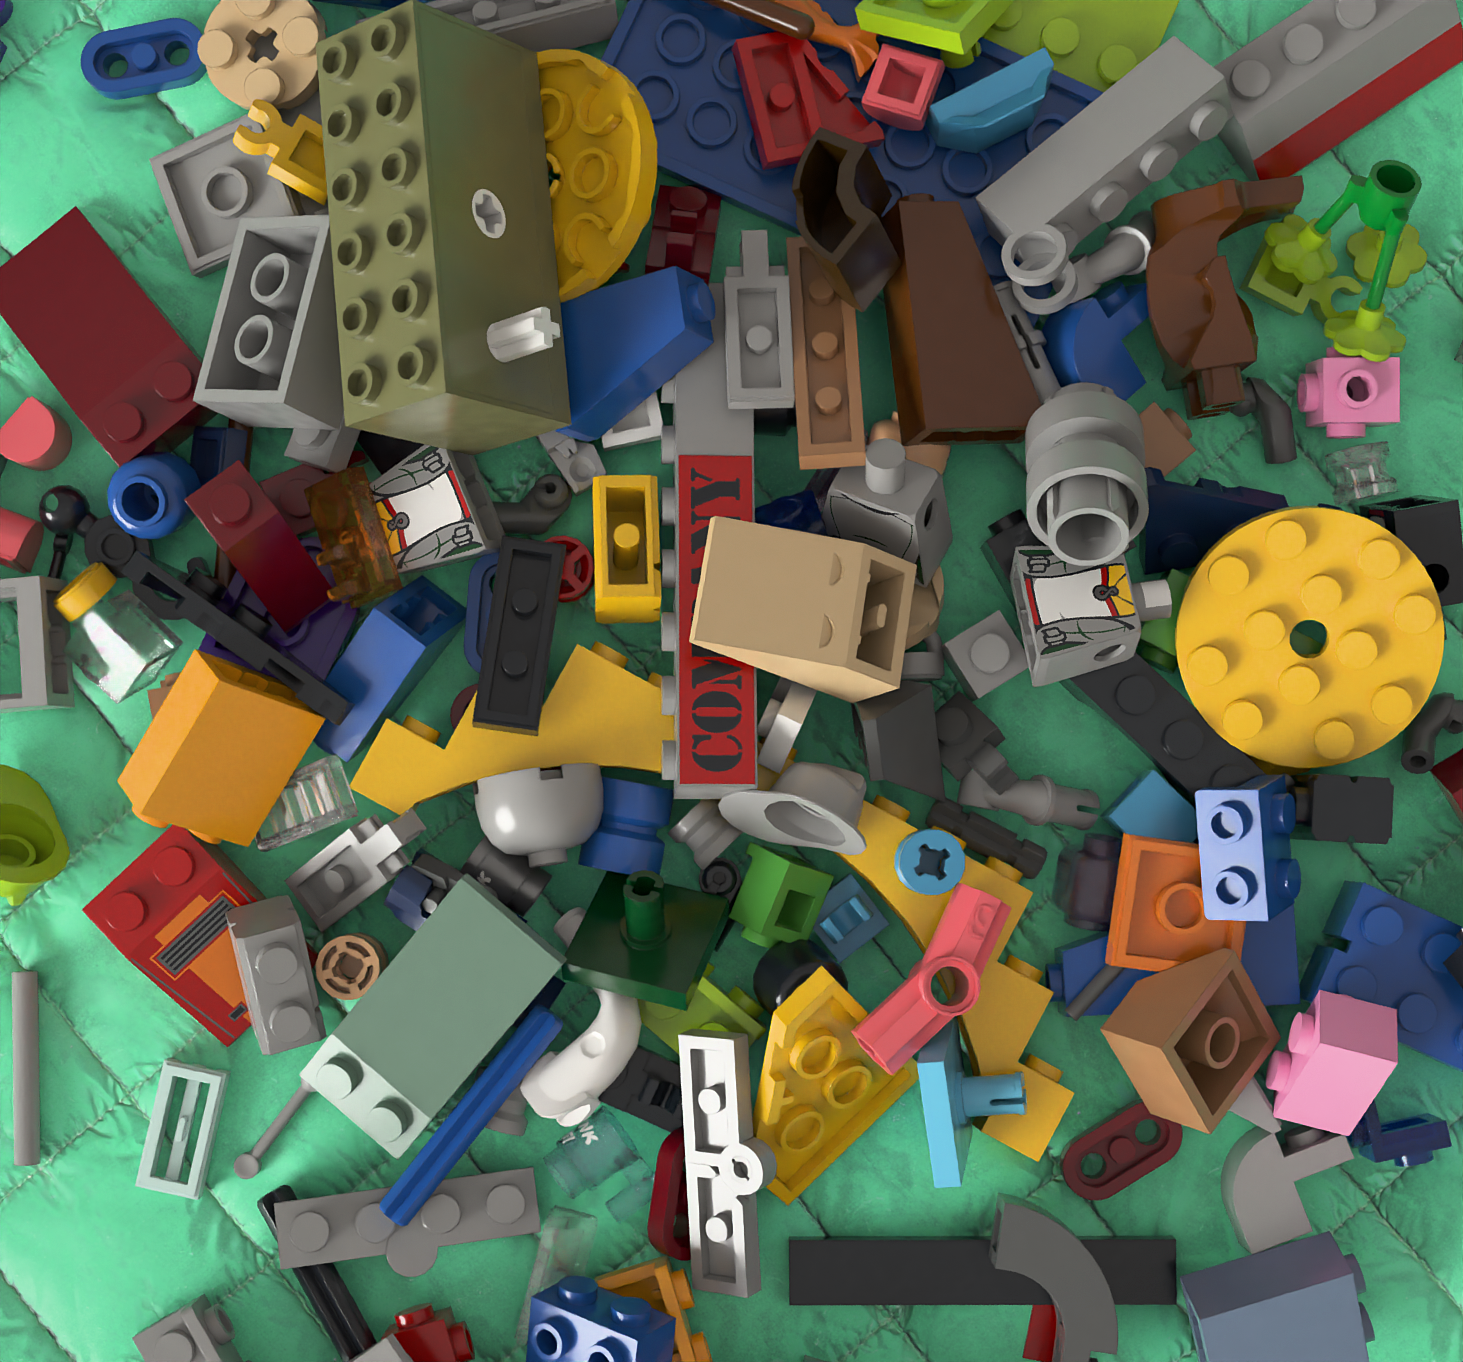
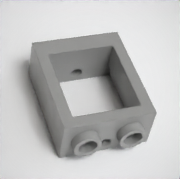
M40 575L0 579V603L17 601L22 693L0 695V713L75 707L70 622L53 606L54 598L68 584L66 580Z

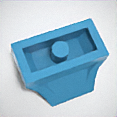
M1044 47L930 105L925 124L936 145L977 154L1032 126L1049 90L1053 75L1054 63L1046 48Z

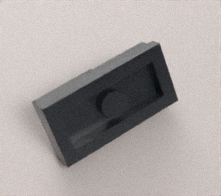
M637 1045L635 1052L623 1071L598 1099L623 1112L673 1132L683 1127L680 1063Z

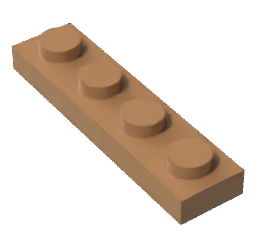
M787 237L800 470L865 466L866 450L856 310L841 299L832 289L803 237Z

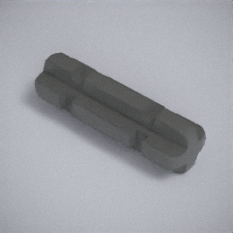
M946 797V803L935 800L926 817L925 824L928 828L931 829L934 825L955 835L967 843L965 847L986 858L991 856L1010 864V866L1023 873V877L1027 879H1035L1040 873L1047 858L1048 852L1045 848L1028 839H1024L1022 842L1017 840L1018 834L973 811H970L969 814L963 812L964 806Z

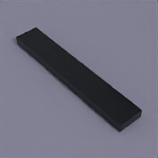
M991 1236L789 1237V1305L1054 1304L1050 1294L1033 1279L1017 1272L995 1269L989 1258ZM1077 1236L1102 1270L1115 1305H1177L1176 1239L1173 1236Z

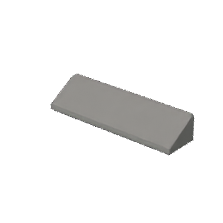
M436 0L424 3L534 52L550 49H573L611 39L618 25L615 0ZM372 17L356 20L355 23L359 24Z

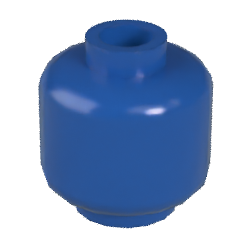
M151 452L123 463L113 474L107 489L108 507L114 521L125 532L140 539H160L186 527L196 517L184 499L201 487V483L196 471L185 459L169 452Z

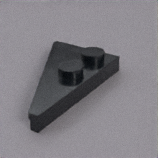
M136 551L121 571L136 584L145 585L177 599L178 602L174 607L178 614L208 633L216 641L257 670L261 671L265 667L297 693L296 698L326 717L332 723L340 726L355 706V704L271 638L268 632L273 625L266 618L243 603L235 609L222 597L228 589L202 569L196 567L191 574H187Z

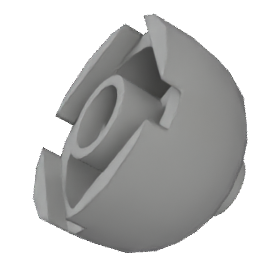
M562 764V770L540 771V767L501 773L477 780V783H472L476 812L482 831L491 844L505 854L528 856L530 868L568 862L567 850L588 841L597 830L603 813L604 790L601 769L598 764Z

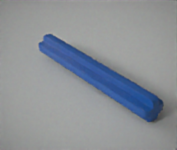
M540 1004L534 1006L382 1199L379 1208L389 1219L400 1226H406L410 1223L561 1031L563 1022L554 1012Z

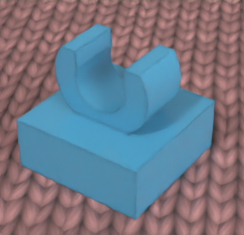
M849 873L828 890L813 930L840 964L890 924L852 874Z

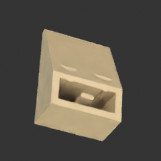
M714 516L710 518L689 642L850 703L899 689L917 565L865 543Z

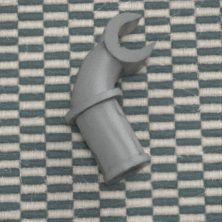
M1151 211L1139 212L1131 218L1127 225L1116 227L1106 237L1104 246L1091 255L1087 256L1086 253L1069 259L1078 277V289L1069 304L1094 293L1104 282L1122 274H1139L1146 269L1147 256L1155 242V230ZM1063 272L1051 281L1056 293H1059L1065 285L1066 275Z
M971 770L961 779L957 798L958 804L993 811L1002 809L1022 815L1024 820L1030 825L1040 826L1046 822L1071 826L1078 830L1090 829L1097 821L1098 815L1078 811L1077 806L1082 805L1100 809L1099 798L1094 791L1058 785L1050 777L1041 774L1034 775L1030 780L1018 779L1004 793L998 795L974 770Z

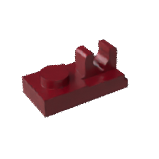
M660 185L645 265V275L677 266L703 279L709 287L722 199L720 196L690 186L674 187Z

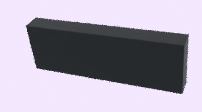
M502 536L473 713V727L538 736L566 556V545Z

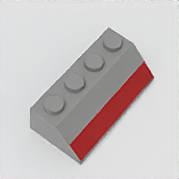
M1313 0L1214 66L1217 71L1225 76L1233 117L1225 123L1218 136L1250 181L1292 177L1462 63L1463 28L1456 0Z

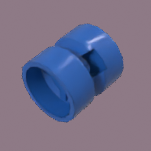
M602 777L604 790L603 813L597 830L586 843L581 844L578 864L629 875L641 870L653 871L660 875L665 843L656 836L657 829L669 825L674 790Z

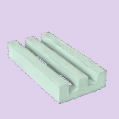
M173 1058L164 1060L135 1186L195 1200L203 1196L231 1071L209 1069L204 1065L195 1063H182L181 1060ZM182 1077L188 1080L165 1178L155 1176L177 1078ZM202 1082L209 1083L210 1088L187 1183L180 1181Z

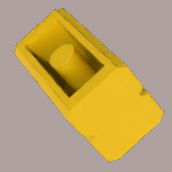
M599 475L593 477L592 515L595 622L602 624L657 622L660 620L662 598L657 476Z

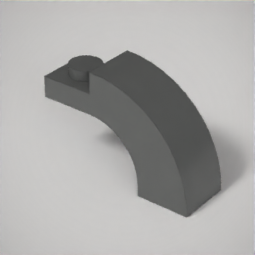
M998 1192L989 1258L995 1269L1025 1275L1039 1283L1050 1294L1056 1313V1335L1052 1362H1098L1097 1358L1090 1357L1091 1351L1117 1355L1118 1323L1115 1304L1109 1285L1093 1256L1072 1230L1050 1212L1030 1201Z

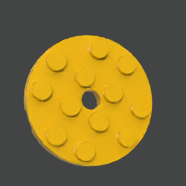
M550 49L536 53L548 172L553 168L554 173L560 175V180H553L549 190L560 303H563L601 287L619 269L636 244L642 229L647 225L651 216V204L657 177L658 143L645 101L626 75L614 66L589 54L569 49Z
M1295 506L1256 516L1235 527L1216 542L1199 561L1184 588L1185 592L1179 607L1175 627V649L1180 675L1187 693L1198 712L1218 735L1244 753L1260 760L1295 768H1318L1347 763L1379 749L1404 730L1419 713L1435 685L1443 657L1445 632L1443 613L1434 584L1416 555L1399 538L1386 528L1361 515L1319 506ZM1305 620H1315L1325 626L1326 641L1319 653L1305 655L1297 653L1292 649L1290 634L1298 623Z

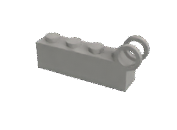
M1171 37L975 197L989 235L1003 247L1001 252L1002 263L1007 275L1012 279V289L1015 298L1024 310L1033 314L1044 315L1057 312L1067 306L1074 298L1078 289V277L1073 264L1068 259L1076 245L1102 223L1116 218L1130 200L1152 182L1166 177L1179 160L1201 142L1215 137L1222 130L1225 123L1233 117L1225 76L1177 37ZM1014 258L1021 263L1019 267L1014 264ZM1062 272L1066 275L1064 287L1059 293L1050 298L1035 299L1024 292V286L1046 284L1057 278Z

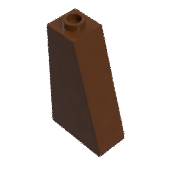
M926 193L911 194L899 198L896 204L881 217V224L902 262V265L883 287L901 444L903 446L928 444H1013L1023 442L1025 440L1026 427L1031 416L1042 405L959 201H935L933 195Z

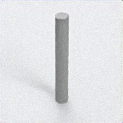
M38 971L12 972L14 1165L29 1166L41 1163Z

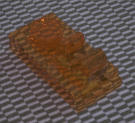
M364 466L343 469L303 489L322 549L325 550L316 556L318 566L330 565L337 585L327 590L329 599L333 602L342 601V604L350 603L351 609H354L403 589Z

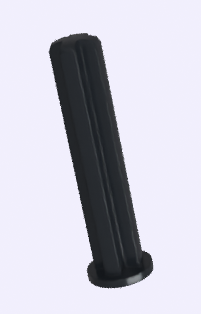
M288 1185L279 1186L257 1201V1207L277 1243L274 1203L298 1200L292 1188ZM333 1262L292 1268L343 1362L350 1361L377 1343Z

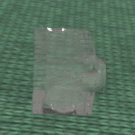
M128 589L106 602L100 599L84 614L75 619L72 625L77 630L62 652L82 670L83 674L90 681L102 689L116 704H119L154 683L183 641Z

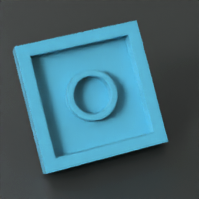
M955 1016L921 1048L917 1061L935 1188L961 1187L973 1133L971 1117L1027 1114L1026 1089H1022V1086H1025L1022 1071L1015 1072V1074L965 1076L957 1016Z

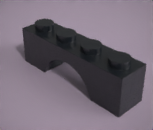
M1136 652L1127 661L1058 681L1078 701L1095 710L1132 741L1161 771L1168 783L1195 809V793L1203 787H1238L1258 775H1267L1241 750L1218 735L1204 720L1198 710Z

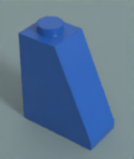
M672 266L589 291L577 298L560 303L572 425L557 429L556 432L584 442L599 439L714 343L711 320L715 318V302L709 287L703 279L677 266Z
M423 575L376 605L325 680L355 704V706L340 726L326 718L313 739L315 744L323 751L339 756L347 763L372 744L385 720H390L465 624L466 608Z

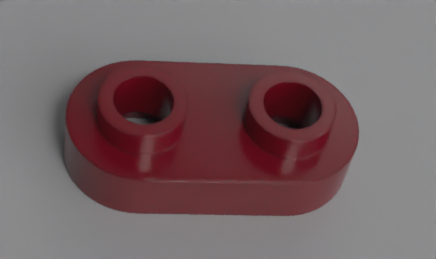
M1142 1099L1132 1101L1078 1134L1066 1144L1060 1157L1062 1177L1071 1190L1082 1198L1096 1201L1107 1199L1171 1160L1178 1152L1182 1143V1126L1179 1123L1150 1114ZM1146 1119L1153 1120L1157 1127L1154 1138L1147 1142L1138 1141L1135 1134L1137 1125ZM1090 1153L1101 1155L1103 1161L1101 1170L1095 1175H1085L1081 1170L1082 1159Z
M680 1127L665 1138L659 1149L647 1231L652 1246L658 1252L677 1260L688 1261L691 1260L686 1162L684 1160V1127Z

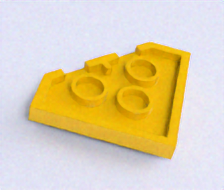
M822 965L773 1012L752 1118L753 1137L763 1140L770 1146L777 1163L776 1176L766 1188L787 1206L919 1080L917 1061L913 1057L893 1075H890L872 1060L858 1044L851 1030L869 1013Z

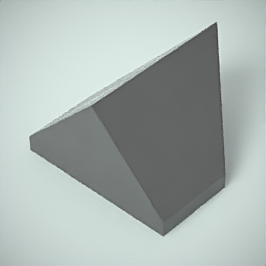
M900 680L899 689L851 703L854 733L858 737L859 748L863 750L865 766H868L870 781L886 780L946 803L932 685Z

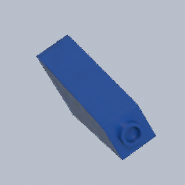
M1294 904L1269 922L1246 921L1241 963L1264 1006L1301 1004ZM1109 929L1054 948L1055 963L1045 965V986L1054 992L1049 1002H1058V1012L1062 1015L1070 1017L1064 1010L1107 964L1105 963ZM1125 968L1082 1016L1111 1015L1138 980L1159 972Z

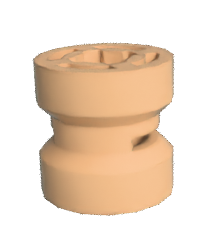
M361 932L350 933L329 941L322 948L315 964L316 977L322 989L332 997L341 1000L358 999L367 992L386 969L389 961L384 946L375 937Z

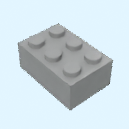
M329 215L240 218L195 389L194 402L247 427L339 430L344 405Z

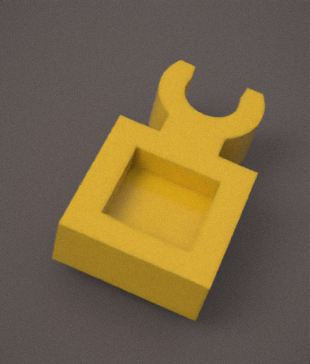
M255 99L251 105L248 117L262 124L265 132L255 133L247 127L239 125L235 132L233 143L247 154H268L274 159L267 174L324 206L328 197L322 125L300 113L293 127L282 122L280 113L272 104L264 100Z

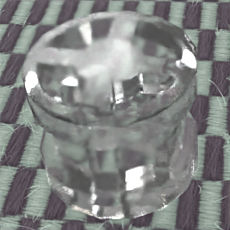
M1387 441L1346 448L1324 456L1327 469L1335 473L1337 487L1332 493L1335 506L1369 501L1399 492L1397 479L1388 474L1386 461L1390 457L1391 452Z

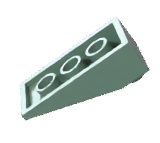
M466 873L332 1032L299 1076L398 1160L434 1120L566 962L567 958Z

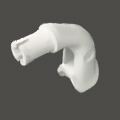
M581 907L568 911L554 926V932L567 948L586 914V910ZM592 987L599 997L601 1008L590 1027L563 1051H550L537 1060L522 1080L521 1092L539 1116L555 1118L560 1125L570 1127L586 1120L601 1104L598 1097L623 1071L637 1048L642 1025L637 998Z

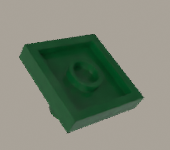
M641 870L630 875L607 871L564 955L567 960L561 966L562 979L687 1011L728 920L729 899L666 884L663 878L653 871Z

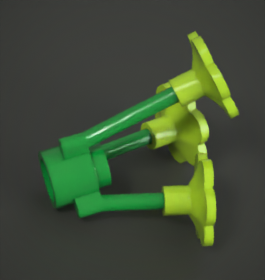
M1384 160L1377 162L1372 166L1367 178L1360 175H1352L1344 193L1320 219L1313 218L1307 223L1298 215L1288 214L1281 222L1271 223L1264 232L1266 242L1273 248L1270 257L1274 265L1283 272L1293 273L1303 284L1315 285L1322 276L1328 277L1332 275L1338 267L1337 259L1330 250L1331 227L1354 203L1358 205L1359 216L1365 227L1363 232L1355 233L1349 237L1346 243V253L1354 260L1353 273L1357 279L1367 283L1372 282L1368 298L1360 302L1358 311L1346 310L1341 312L1339 318L1328 319L1324 324L1323 333L1329 339L1334 340L1333 348L1337 352L1347 356L1361 355L1363 358L1373 362L1386 361L1390 353L1402 352L1406 344V337L1395 330L1396 324L1391 319L1384 317L1386 306L1382 303L1385 288L1404 286L1408 281L1409 275L1422 271L1427 262L1426 251L1418 245L1419 232L1415 227L1406 224L1409 218L1408 214L1422 186L1421 178L1413 168L1399 161Z

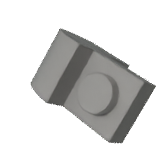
M1301 1125L1284 1134L1286 1143L1279 1145L1275 1133L1272 1134L1256 1126L1237 1140L1225 1159L1220 1184L1226 1212L1237 1240L1242 1247L1249 1253L1255 1254L1313 1231L1294 1182L1354 1159L1345 1135Z

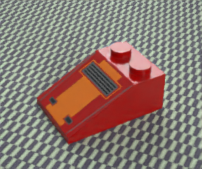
M172 825L92 899L82 911L126 959L226 1047L232 1045L252 1026L225 912L232 908L262 901L267 898L217 844L203 841L188 829ZM305 940L312 969L315 967L319 954Z

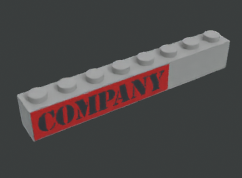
M709 283V289L713 295L716 309L715 318L711 320L714 343L661 386V403H673V426L662 425L661 464H673V487H662L661 526H673V549H662L661 588H673V612H662L661 650L674 651V676H662L661 713L662 715H674V740H662L661 775L662 780H674V799H721L723 795L730 792L757 790L756 667L689 642L710 518L720 516L755 523L754 409H728L723 283Z

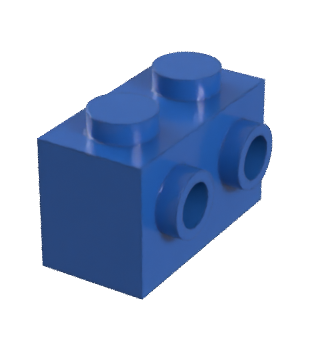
M567 1276L558 1283L531 1297L526 1362H672L676 1318L651 1308V1305L641 1298L623 1297L598 1287L597 1282L589 1277Z

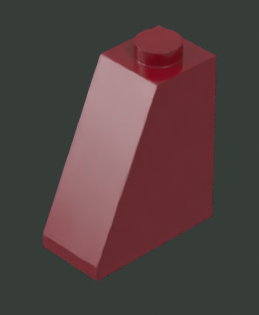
M239 460L184 499L216 544L286 634L337 597L336 592L280 512Z

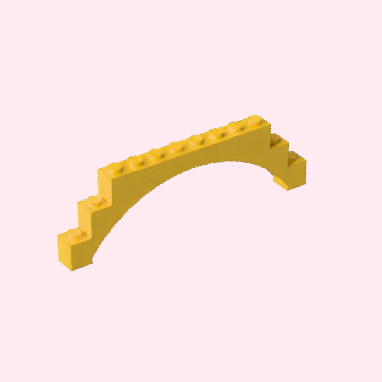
M598 641L594 642L591 650L577 644L542 707L538 736L473 727L472 720L477 695L476 691L445 749L435 745L441 733L415 718L407 715L401 726L386 719L349 788L401 815L411 807L416 812L419 804L472 783H477V780L523 769L540 767V770L561 766L562 764L595 763L600 768H626L661 774L662 740H674V715H662L661 675L651 672L647 681L624 669L629 659L614 649ZM764 737L761 738L760 742H757V758L766 741ZM793 747L791 748L780 774L757 763V790L769 791L787 768L795 763L793 760L798 751ZM876 795L872 804L863 800V809L857 827L865 837L866 849L862 854L857 855L833 853L866 880L901 920L922 953L925 954L955 886L950 891L940 895H925L908 889L899 880L894 868L895 852L899 843L908 834L916 832L918 829L906 823L911 812L880 795ZM933 825L932 828H931V829H933V830H941V831H944V832H946V833H948V834H951V833H949V832H947V831H945V830H943V829H941V828H939V827H937V826H934V825ZM951 834L960 843L962 850H964L967 843ZM965 855V870L958 883L982 890L1002 900L1003 903L1011 907V911L980 977L981 990L979 998L972 1009L957 1016L958 1027L969 1056L973 1077L1015 1074V1072L1022 1071L1025 1079V1086H1022V1089H1026L1027 1094L1026 1115L976 1116L972 1125L981 1132L1039 1162L1074 1092L1058 1084L1064 1073L1058 1068L1030 1053L1024 1065L1019 1063L1018 1060L1054 992L1038 984L1043 972L1010 954L1004 965L998 962L1005 945L1034 892L1018 884L1023 873L991 856L988 857L985 865ZM943 967L935 975L947 999L950 1000L955 992V978L950 970Z

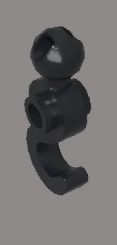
M58 485L49 489L42 496L39 503V516L43 525L49 531L58 535H72L76 533L84 538L85 555L90 565L95 562H102L116 578H124L127 576L121 571L136 551L156 559L152 539H140L125 532L114 521L112 515L100 519L92 514L86 496L79 489L70 485ZM52 494L58 499V507L55 511L46 506V499ZM194 557L188 561V574H191L198 567L212 576L204 558ZM132 581L133 592L138 603L149 614L163 620H179L184 618L176 612L177 610L174 607L178 600L165 598L158 591L142 584L138 585Z

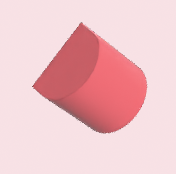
M883 43L861 101L863 109L873 118L890 126L910 131L922 130L945 70L943 60Z
M33 396L28 397L0 429V454L34 471H46L57 467L66 459L72 446V433L65 419L50 406Z
M0 507V565L24 574L31 572L43 540L44 527L42 522Z

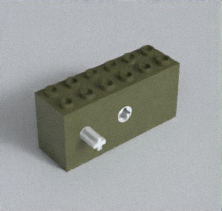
M417 0L406 1L317 42L316 54L345 426L468 455H476L572 425L537 53Z

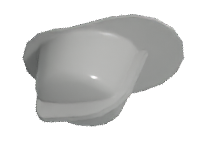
M794 763L787 768L769 791L739 790L723 795L718 804L721 815L732 826L748 835L768 842L824 848L847 855L862 854L867 847L865 837L857 829L867 789L866 780L860 773L830 764Z

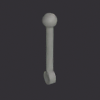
M302 1077L301 1086L253 1149L236 1158L234 1171L238 1177L250 1179L260 1172L263 1155L311 1092H317Z

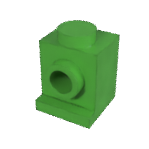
M750 842L746 854L753 857L729 917L744 925L740 934L742 937L769 949L778 944L779 941L791 943L799 939L808 940L834 876L794 855Z

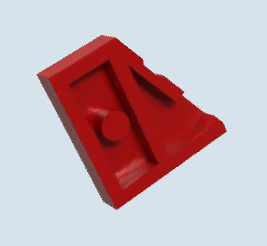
M778 31L736 39L732 52L763 170L798 163L808 142L819 127L867 145L868 148L879 147L884 141L885 137L882 128L876 121L870 124L846 96L849 89L833 70L827 69L820 63L817 51L807 39L799 40Z

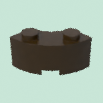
M819 127L804 149L793 178L792 192L796 198L797 221L795 222L832 289L850 306L864 312L902 265L881 224V216L893 195L867 145Z

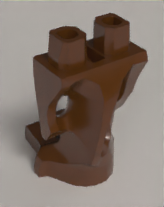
M1302 175L1247 182L1236 179L1222 180L1213 185L1161 198L1150 206L1155 230V242L1148 253L1146 264L1149 318L1156 346L1165 366L1161 381L1166 391L1183 390L1187 420L1225 415L1230 411L1229 407L1243 403L1245 395L1241 372L1257 361L1258 336L1255 331L1253 315L1244 300L1236 293L1226 255L1218 256L1217 243L1253 224L1281 219L1288 214H1293L1295 207L1301 202L1304 184Z

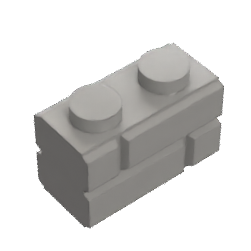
M289 895L276 896L232 908L225 912L251 1025L262 1054H277L321 1041L327 1037L322 1013L318 1006L319 1000L301 920L296 910H294Z

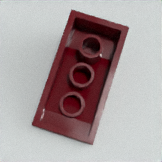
M76 206L0 267V315L78 418L119 468L123 463L151 452L171 453L193 435L195 426H204L219 414L193 401L203 363L201 356Z

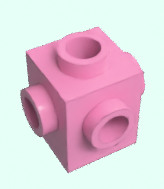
M1333 347L1326 348V358L1307 363L1306 374H1301L1298 379L1297 405L1300 412H1306V427H1326V438L1352 439L1366 437V427H1382L1400 422V357H1389L1386 361L1373 362L1363 358L1361 355L1347 356L1337 352Z

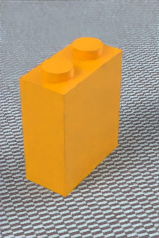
M195 649L117 781L132 802V811L144 822L158 828H166L168 824L183 827L201 840L211 844H220L222 840L249 847L326 718L296 698L297 693L281 680Z

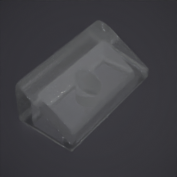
M557 1205L550 1209L545 1221L514 1337L517 1339L516 1343L527 1345L531 1297L558 1283L564 1277L585 1275L598 1227V1218L594 1215Z

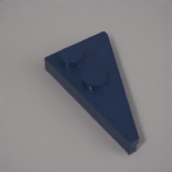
M1144 468L1147 476L1149 503L1148 518L1145 526L1139 533V559L1144 574L1166 572L1172 568L1181 570L1196 567L1208 550L1235 527L1264 513L1290 507L1285 496L1242 486L1225 487L1218 481L1200 477L1194 486L1166 481L1161 469ZM1323 503L1318 504L1319 507L1342 510L1340 507L1332 506Z

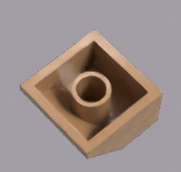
M1222 948L1138 980L1100 1028L1150 1114L1210 1135L1281 1039L1277 1028L1236 952L1227 948Z

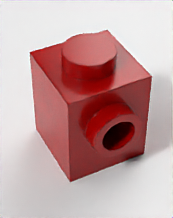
M423 1303L404 1309L394 1315L396 1323L389 1325L381 1337L382 1340L393 1333L414 1362H467L475 1359L469 1328L465 1321L456 1323L451 1306L434 1311L432 1303Z

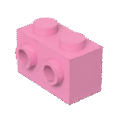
M1319 990L1305 1014L1298 1012L1294 1017L1288 1043L1283 1051L1275 1050L1270 1058L1266 1072V1087L1274 1090L1273 1117L1349 1136L1398 1064L1397 1009L1358 1000L1344 994Z

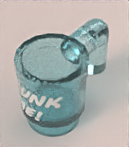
M603 1105L597 1108L590 1117L556 1142L557 1147L543 1157L555 1181L572 1199H575L587 1189L594 1191L620 1171L630 1184L605 1203L608 1211L619 1224L651 1201L655 1173L640 1156L635 1144L620 1122Z

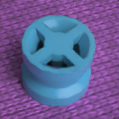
M933 829L918 830L908 834L899 843L894 855V868L899 880L908 889L919 894L940 895L950 891L961 880L965 870V855L960 843L951 834Z

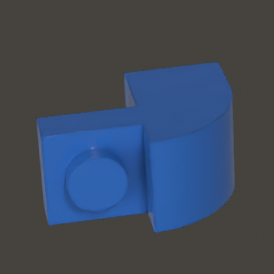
M1120 281L1112 283L1098 291L1091 298L1068 304L1063 309L1048 316L1042 328V333L1047 341L1043 350L1061 388L1075 383H1095L1112 389L1117 397L1126 401L1147 383L1121 341L1149 317L1146 283L1124 286Z

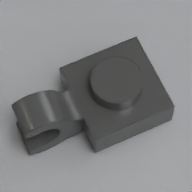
M958 691L935 712L941 765L957 781H960L973 769L998 795H1001L1019 779L1007 766L1008 761L996 749L1005 740V737L999 728L963 693Z

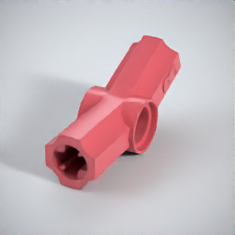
M957 883L923 959L915 963L909 972L908 978L851 1030L858 1044L888 1074L893 1075L953 1017L966 1013L977 1002L981 990L980 977L1011 911V907L1003 903L1002 900L982 890L972 888L963 883ZM946 967L952 972L956 987L950 1000L941 1004L934 998L931 992V981L938 970Z

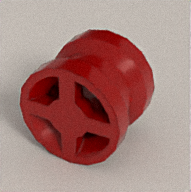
M565 535L554 536L545 540L544 542L566 545L562 575L563 582H561L558 602H576L586 596L594 586V559L588 548L578 539Z

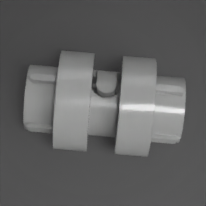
M1088 382L1067 385L1044 401V404L1031 416L1026 427L1025 461L1028 474L1026 479V515L1028 524L1035 536L1048 545L1057 558L1074 565H1101L1115 559L1121 553L1123 554L1129 548V542L1141 532L1148 518L1149 503L1147 476L1144 469L1146 458L1143 424L1135 409L1126 401L1117 397L1112 389Z

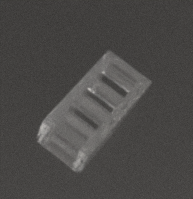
M337 754L327 756L293 772L254 837L257 848L261 852H269L303 841L358 816V810L340 757Z

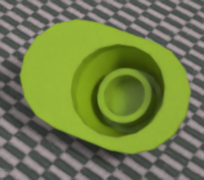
M0 764V896L6 897L9 904L13 907L22 904L27 894L34 892L44 882L54 879L66 867L70 851L67 839L61 830L51 802L41 785L25 772Z

